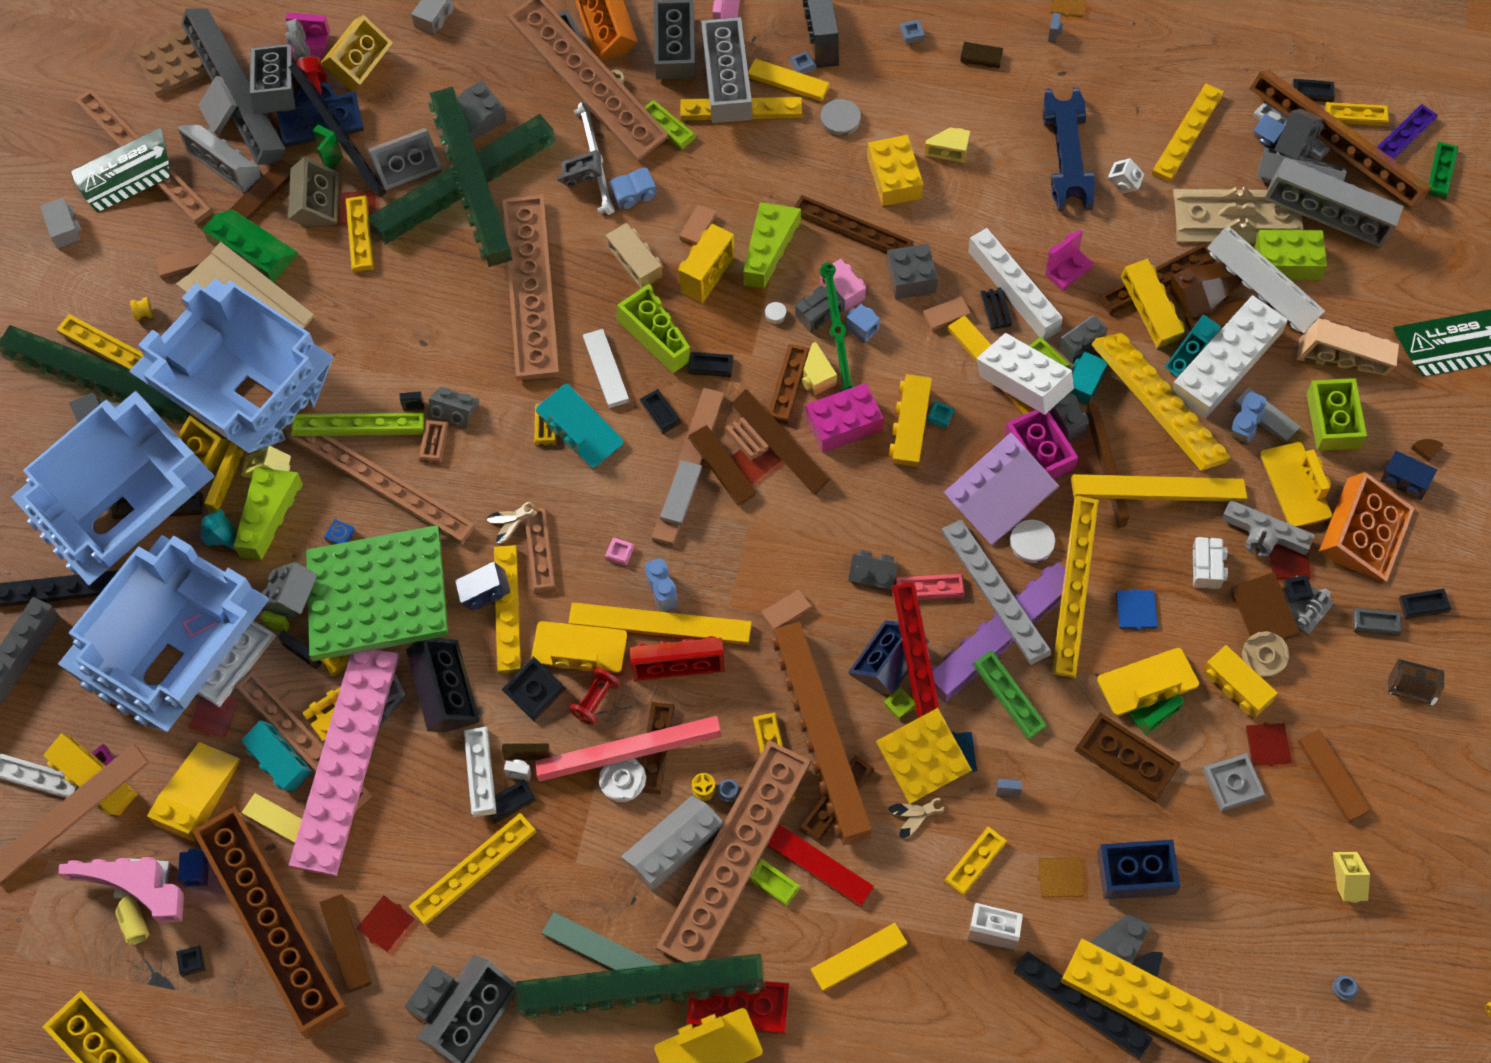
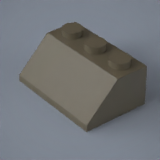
M306 157L291 167L288 219L305 227L336 225L339 172Z

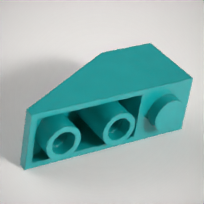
M1203 314L1164 368L1179 377L1210 343L1221 326Z

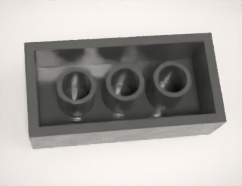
M693 0L654 1L656 79L696 78Z
M291 44L251 48L250 96L255 114H267L275 111L286 112L296 109L295 76L288 68L295 63Z

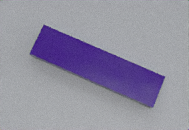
M1421 104L1377 148L1395 160L1437 119L1438 115Z

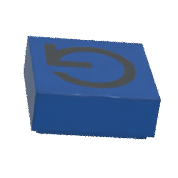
M334 519L324 539L333 544L349 542L355 532V528Z

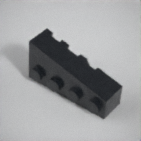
M802 0L807 32H809V42L812 44L816 68L839 66V34L832 0Z

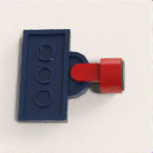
M305 56L298 59L295 63L308 75L346 133L364 131L356 92L335 96L332 87L327 83L324 84L327 75L325 67L321 64L322 59L317 56ZM298 88L296 93V109L286 112L276 111L282 142L285 147L317 141L313 132L317 125L330 130L303 88Z

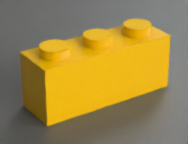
M1227 645L1208 660L1203 671L1206 677L1211 682L1217 683L1228 698H1233L1239 704L1240 709L1245 714L1251 715L1254 719L1274 701L1278 694Z

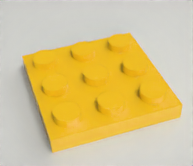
M938 708L875 741L909 804L972 771Z

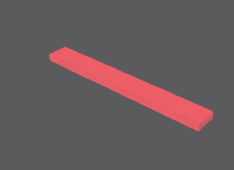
M714 716L536 760L538 781L541 782L722 737L718 717Z

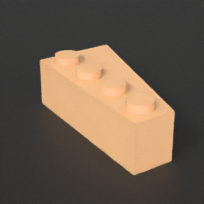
M1319 318L1299 338L1297 360L1305 361V358L1315 359V363L1322 365L1325 364V361L1337 363L1339 368L1346 369L1354 366L1357 367L1358 371L1386 376L1397 366L1399 344Z

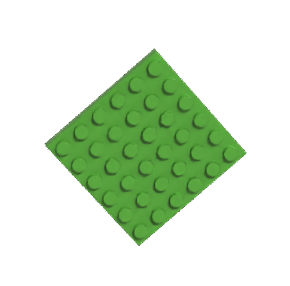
M438 525L306 550L307 569L318 574L308 596L309 654L312 661L449 636L441 537Z

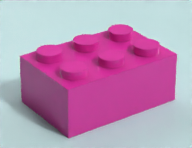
M867 383L806 404V419L822 453L883 431V416Z
M1034 410L1006 423L1004 436L1006 437L1012 433L1053 479L1076 469L1078 456L1049 411L1044 415Z

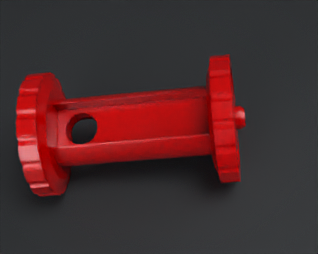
M595 667L592 671L595 680L579 705L571 704L569 707V711L573 716L589 725H595L597 722V718L593 714L609 688L617 689L620 685V681L614 675L598 667ZM600 683L604 684V687L601 689L598 688Z

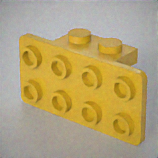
M1295 442L1261 452V460L1288 524L1302 527L1331 519L1332 513L1325 498L1331 483L1329 477L1325 476L1322 470L1321 458L1317 457L1314 449L1305 451L1301 442Z
M540 621L537 624L531 658L534 656L543 666L579 669L582 671H593L595 667H598L609 673L619 674L623 666L627 632L619 629Z
M1175 648L1101 674L1097 678V683L1115 716H1121L1143 707H1149L1157 702L1174 698L1178 694L1194 690L1199 686V681L1180 648Z
M744 1008L716 1018L715 1014L701 1019L702 1025L693 1028L692 1024L678 1029V1035L662 1041L654 1047L659 1063H744L761 1056L763 1053L749 1014Z

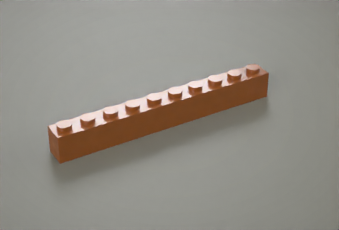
M1272 71L1259 72L1249 89L1288 118L1291 111L1303 109L1322 117L1323 129L1320 135L1315 137L1410 207L1420 205L1432 189L1430 185Z
M797 622L775 628L774 638H771L772 648L774 652L778 651L780 658H777L779 669L781 672L785 671L787 677L784 678L785 686L788 692H792L793 698L791 703L794 712H798L800 719H798L801 733L805 732L807 740H805L808 754H813L814 761H812L814 773L819 774L821 782H819L822 796L827 795L829 803H826L829 817L834 816L836 824L833 825L836 838H841L843 846L871 838L872 829L801 623Z

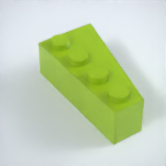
M760 202L743 270L745 286L765 288L776 268L777 262L782 258L787 244L790 243L796 228L798 229L801 223L800 208Z
M255 467L234 543V548L240 558L263 559L275 537V531L278 526H281L286 511L289 507L291 508L297 491H300L303 486L298 472Z

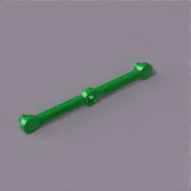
M826 262L822 264L819 273L825 279L832 321L829 333L835 339L842 380L840 392L855 386L851 384L844 343L846 328L841 323L833 278L836 268L832 263ZM839 328L841 333H836L835 329Z

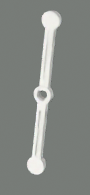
M580 102L578 109L574 110V114L576 117L582 115L590 151H598L590 119V109L583 102ZM601 155V167H602L603 158H602V155ZM602 167V176L597 177L603 200L602 207L598 208V212L600 215L605 212L611 215L615 210L610 200Z

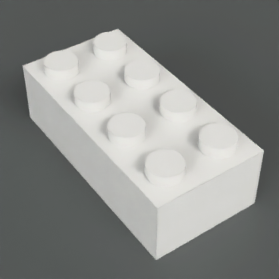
M1007 333L976 358L981 378L1044 415L1074 389L1072 370Z

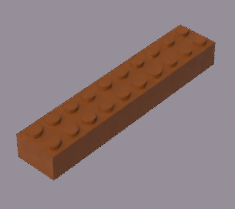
M236 806L192 830L301 1034L306 1039H309L349 1015V1009Z

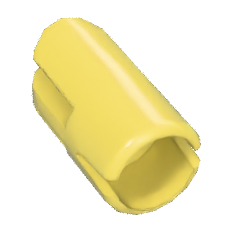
M132 896L122 898L115 913L125 943L128 945L141 943L148 938L149 932L137 900Z

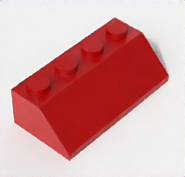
M709 636L703 640L684 639L681 642L674 643L662 641L655 645L641 643L635 647H630V662L634 681L725 672L722 638Z

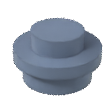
M731 779L722 781L717 787V795L725 803L736 801L741 792L739 784Z
M1339 976L1333 982V992L1341 1000L1349 1001L1358 993V985L1350 976Z

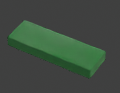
M1438 141L1428 180V185L1432 189L1427 195L1442 199L1447 198L1459 146Z

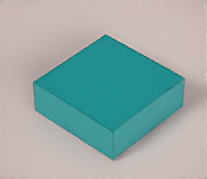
M935 401L926 422L947 429L955 408Z

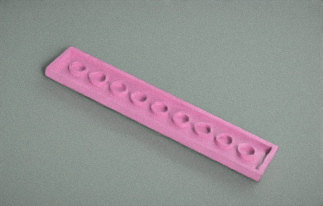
M375 649L350 654L289 862L290 868L337 877L399 659L398 653Z

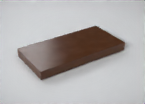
M1101 712L1075 748V752L1154 802L1157 801L1181 764Z

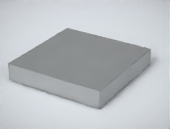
M216 76L198 106L210 129L219 135L238 105L223 78Z
M1248 753L1204 766L1202 769L1220 812L1265 799L1266 797Z

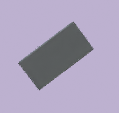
M1354 608L1353 632L1400 636L1401 612Z

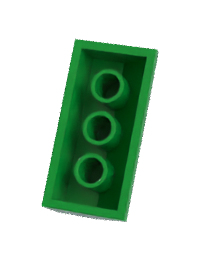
M235 210L215 214L202 229L209 243L217 246L222 242L273 283L298 255L296 250Z

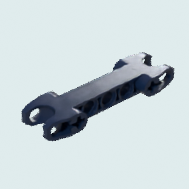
M1073 87L1072 98L1066 101L1055 98L1051 88L1045 89L1042 112L1043 124L1054 125L1060 173L1051 174V192L1057 210L1064 211L1065 200L1069 197L1080 198L1086 210H1092L1096 184L1094 172L1083 171L1078 124L1086 122L1085 101L1079 87Z

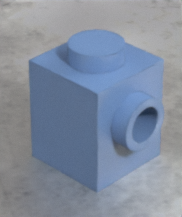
M1265 113L1253 130L1254 136L1259 138V142L1268 148L1269 146L1275 148L1285 125Z
M862 304L856 309H851L846 316V328L865 343L880 328V318L876 316L872 309L866 308Z

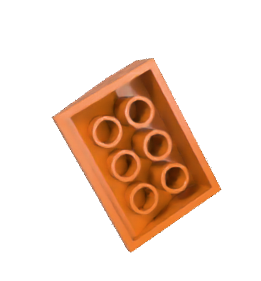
M1366 472L1349 477L1319 552L1336 564L1385 583L1388 581L1414 507Z

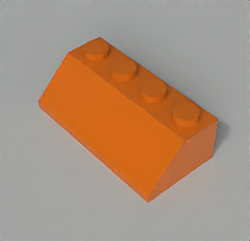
M575 0L592 51L601 61L626 55L638 43L623 0Z

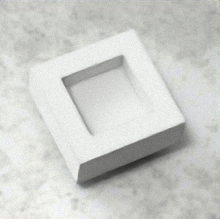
M521 760L506 761L504 767L506 777L530 781L532 773L530 766L526 762Z

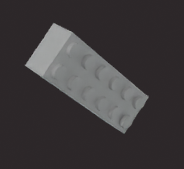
M741 17L701 21L712 123L753 120Z
M1288 158L1283 159L1264 197L1269 202L1380 248L1396 228L1403 206L1394 201L1377 196L1372 192L1360 189L1353 184H1348Z

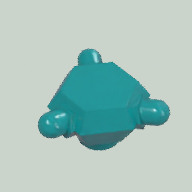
M218 509L216 512L206 515L201 520L202 531L200 532V537L203 542L208 546H213L214 544L216 546L225 545L235 550L236 530L231 521L225 516V512Z

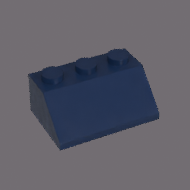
M885 620L848 673L873 690L891 695L899 688L900 683L908 674L899 624L897 621Z

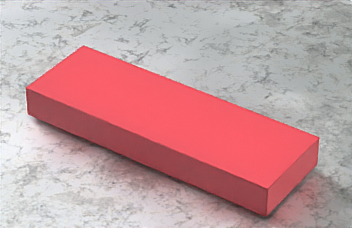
M963 574L895 578V585L915 582L918 600L965 597Z

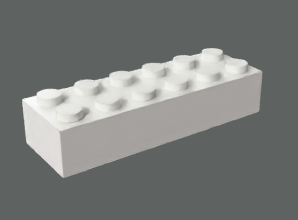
M1252 295L1174 381L1171 391L1180 397L1186 406L1206 419L1283 333L1288 319Z

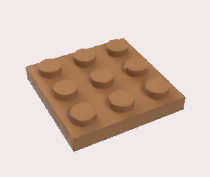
M184 29L133 50L157 97L208 75Z

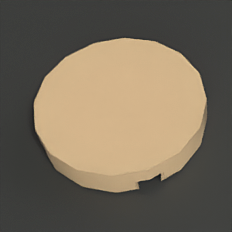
M1268 631L1258 632L1250 636L1245 642L1242 649V660L1260 677H1273L1281 673L1287 666L1289 649L1284 639L1277 634Z

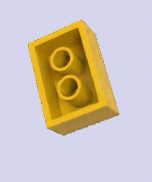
M362 15L351 23L321 61V64L348 89L353 90L362 84L393 42L365 15Z
M908 135L868 142L867 159L882 207L922 199L923 181Z
M711 224L708 230L705 229L702 232L700 241L697 245L692 246L686 261L683 260L678 268L682 294L703 304L735 258L733 233L714 224Z

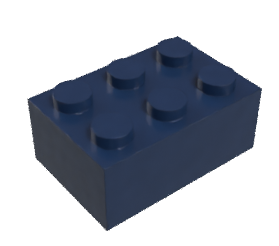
M1173 839L1100 845L1097 856L1104 900L1177 894L1180 888V879Z

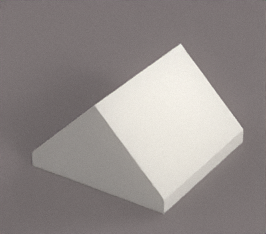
M975 903L968 940L1015 951L1020 937L1023 914Z

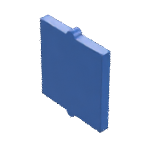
M1134 588L1133 590L1116 591L1119 629H1136L1139 631L1144 628L1158 627L1154 590H1137Z

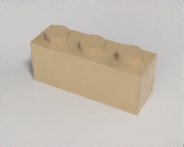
M625 223L606 234L607 247L641 289L662 278V262L658 257H654L651 254L650 247L647 243H643L640 240V236L634 228L631 229Z

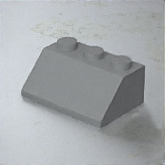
M425 128L367 149L385 190L442 169L430 134Z

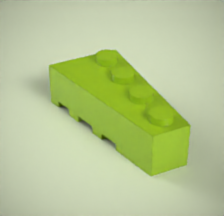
M650 284L617 305V321L669 371L674 373L689 363L690 346L679 329L672 323V318L663 309L658 296H655Z

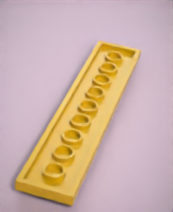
M1082 938L1061 979V983L1213 1063H1308L1310 1058L1302 1052Z

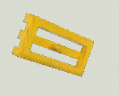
M535 404V446H539L542 443L543 445H548V443L557 445V434L552 432V437H548V424L545 421L543 438H540V416L536 413V407L539 404Z

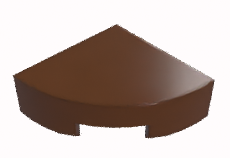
M1423 439L1414 443L1411 449L1429 462L1444 444L1434 439Z

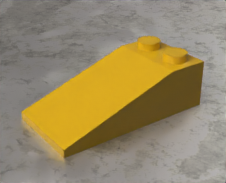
M199 742L159 794L147 817L154 826L196 843L197 839L192 830L208 821L241 759Z

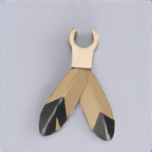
M531 502L524 503L515 512H495L487 517V520L492 524H505L497 535L496 542L498 544H502L510 538L519 525L520 520L523 521L537 514L534 509L528 512L529 508L534 507Z
M935 798L932 802L923 805V807L902 803L891 805L888 811L894 816L910 817L900 830V838L906 839L914 834L926 817L942 814L945 807L941 809L934 808V804L940 803L941 798Z

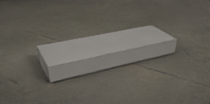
M1249 387L1234 403L1241 411L1244 398L1250 392L1256 393ZM1266 401V412L1259 424L1286 444L1300 430L1301 426Z
M683 460L680 461L660 520L682 526L702 471V465Z

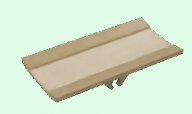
M1237 187L1231 190L1173 189L1177 244H1211L1221 231L1228 226L1247 243L1254 244L1259 230H1303L1302 215L1265 200L1264 197L1267 190H1248L1246 187H1243L1242 190H1237Z
M222 242L188 276H185L176 283L177 287L187 293L195 283L205 289L214 279H217L224 285L230 280L303 329L314 317L313 313Z

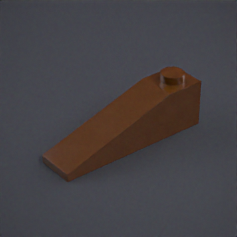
M1223 262L1190 267L1172 275L1170 293L1192 320L1201 317L1203 314L1211 313L1216 309L1218 303L1222 300L1225 301L1233 290L1239 289L1243 285V279L1237 274H1231L1226 269L1227 265Z

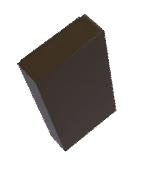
M964 42L960 62L1000 68L1003 48Z
M548 743L502 744L504 760H540L551 757V749Z

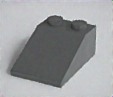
M481 80L464 90L434 121V124L456 151L505 123L507 120L504 106Z

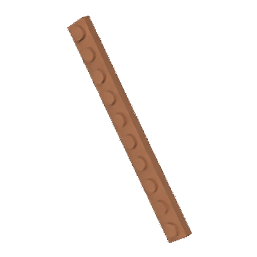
M92 89L75 99L76 104L119 148L140 138ZM170 167V177L156 184L195 225L213 214L211 209Z
M291 430L286 434L289 440L431 526L438 525L442 533L460 544H463L475 529L474 523L330 436H292Z

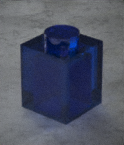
M189 849L187 852H179L178 881L183 887L208 886L209 861L204 852L200 849Z

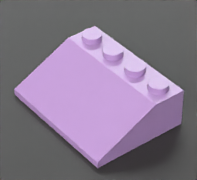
M1010 433L944 493L993 546L1054 492L1059 485L1018 439Z

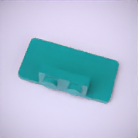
M564 384L536 407V413L548 424L552 432L558 434L563 439L565 445L569 449H573L590 468L594 469L623 445V439L568 384Z

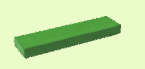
M992 650L972 664L1027 740L1047 726Z

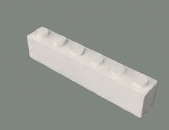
M1229 226L1224 228L1208 246L1207 249L1211 251L1210 255L1215 260H1221L1226 264V269L1231 274H1237L1243 279L1242 283L1247 288H1253L1264 303L1269 302L1276 312L1291 322V327L1296 331L1305 333L1325 312L1323 308Z
M988 228L970 237L969 254L998 288H1002L1005 297L1036 334L1046 340L1060 332L1063 317Z

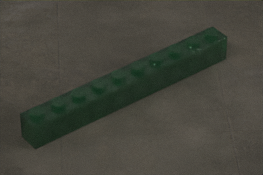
M449 87L429 93L431 99L428 102L431 114L435 113L436 115L433 118L436 130H441L439 138L442 146L446 145L447 147L444 150L448 162L452 161L453 165L450 166L453 178L457 177L458 182H455L458 193H463L464 198H461L464 210H469L470 214L467 215L470 227H475L476 231H473V236L476 244L480 243L481 248H478L482 260H486L488 267L512 261L508 240L454 88Z
M538 114L368 216L371 228L385 245L396 240L407 231L413 230L420 223L431 219L435 214L449 208L453 203L464 199L468 194L482 188L491 180L499 178L506 171L517 167L526 159L532 158L539 151L550 147L556 142L554 129L541 114Z
M9 325L0 339L1 356L8 361H18L27 368H36L45 375L52 374L63 382H73L82 389L89 388L98 395L110 396L119 403H122L136 391L159 417L168 418L177 425L180 423L185 424L189 415H192L130 373L129 369Z
M761 953L516 981L517 1011L522 1016H525L526 1019L539 1018L540 1014L547 1013L550 1016L564 1015L565 1011L586 1013L591 1008L606 1011L618 1005H622L624 1008H633L637 1006V1003L647 1002L648 1005H658L662 1003V1000L671 999L672 1002H684L688 997H696V999L703 1000L709 999L711 995L715 994L730 997L736 995V992L745 991L746 994H756L760 992V989H766L764 961Z

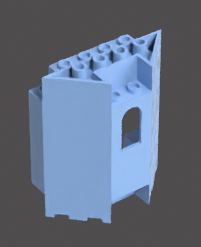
M214 279L205 289L195 283L182 297L186 310L161 337L157 332L151 330L139 343L138 347L143 357L129 372L248 453L286 440L282 430L286 425L292 423L298 411L305 408L307 404L313 408L315 407L334 356L315 345L309 332L229 280L224 285L217 279ZM247 377H250L273 393L261 408L235 392Z
M135 391L116 408L106 399L23 470L28 476L26 479L28 483L11 497L28 515L29 519L27 522L35 530L40 529L42 531L40 537L48 545L52 543L55 546L53 552L61 560L65 558L68 561L66 567L74 575L78 573L90 585L215 476ZM121 497H124L134 508L130 514L105 534L94 532L93 524L95 520Z
M161 535L149 551L139 546L70 630L69 634L74 639L72 642L74 645L58 665L81 682L80 686L87 692H94L107 704L113 702L117 705L116 709L126 716L129 713L134 715V720L140 725L168 732L266 605L269 598L252 589L245 577L229 568L224 572L197 556L192 546L175 536L168 539ZM197 614L201 615L187 623L193 634L214 622L219 623L191 639L182 622ZM167 644L184 653L160 684L148 685L145 682V672Z

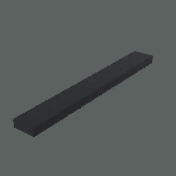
M293 63L288 68L330 130L335 133L337 140L370 189L379 197L384 196L386 190L308 75L300 66Z

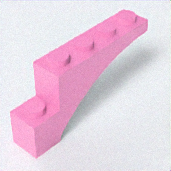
M142 857L139 861L119 858L116 859V862L95 859L92 860V863L72 860L68 861V864H59L58 874L66 881H87L116 888L143 903L152 911V917L157 923L182 922L184 893L174 884H164L161 888L162 866L154 858Z

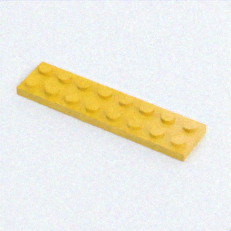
M1118 333L1096 338L1091 345L1201 471L1226 464L1231 457L1226 452V449L1200 423L1198 417L1186 407L1184 401L1171 391L1170 385L1157 374L1156 369L1143 358L1142 353L1136 350L1127 336Z

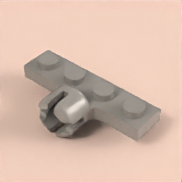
M1230 500L1221 519L1250 533L1246 541V547L1252 555L1256 548L1260 549L1257 557L1270 555L1276 544L1306 555L1315 537V534L1233 500Z

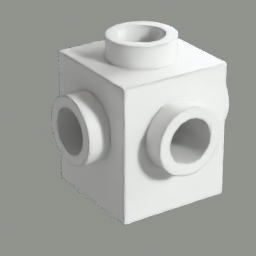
M1129 158L1114 162L1108 179L1123 194L1138 190L1145 174Z

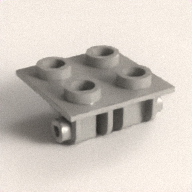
M1311 586L1314 594L1313 598L1294 603L1289 602L1286 590L1283 591L1297 627L1307 635L1311 633L1334 604V601L1330 599L1331 592L1326 588L1318 591Z

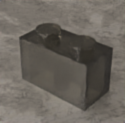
M1402 659L1397 660L1389 675L1388 694L1433 706L1444 689L1443 670Z

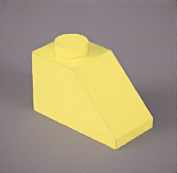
M950 127L927 139L924 156L964 163L969 145L970 131Z
M816 342L811 345L804 366V378H802L806 390L810 389L814 396L837 385V374Z
M268 445L245 457L241 476L252 478L255 467L289 471L291 456Z
M1333 852L1337 890L1343 901L1350 903L1368 901L1370 873L1358 852Z

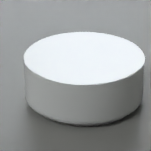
M779 302L768 304L765 309L767 321L772 324L782 323L786 318L785 306Z

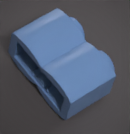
M647 168L637 169L628 175H622L609 181L610 191L619 209H629L637 202L650 201L657 195L656 185Z
M1250 392L1244 398L1242 411L1233 421V438L1247 444L1254 438L1257 424L1263 419L1266 412V397Z
M658 558L645 563L647 584L654 594L657 608L661 612L677 608L676 587L669 578V571L665 561Z

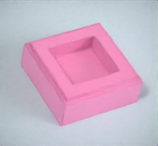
M613 537L606 552L605 560L627 566L634 549V544Z

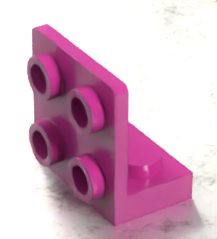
M287 12L286 22L293 19L300 21L306 34L305 46H309L310 56H317L323 60L330 34L326 16Z
M1080 229L1075 233L1068 234L1062 243L1054 245L1048 252L1049 257L1045 276L1062 291L1090 271L1094 265L1079 250L1083 234Z

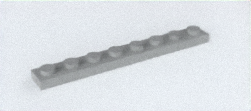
M958 520L942 528L943 536L1029 664L1032 665L1050 656V648L964 522Z

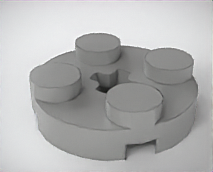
M293 19L285 22L288 31L285 33L286 40L294 48L292 51L295 60L310 56L309 46H305L306 34L300 21Z

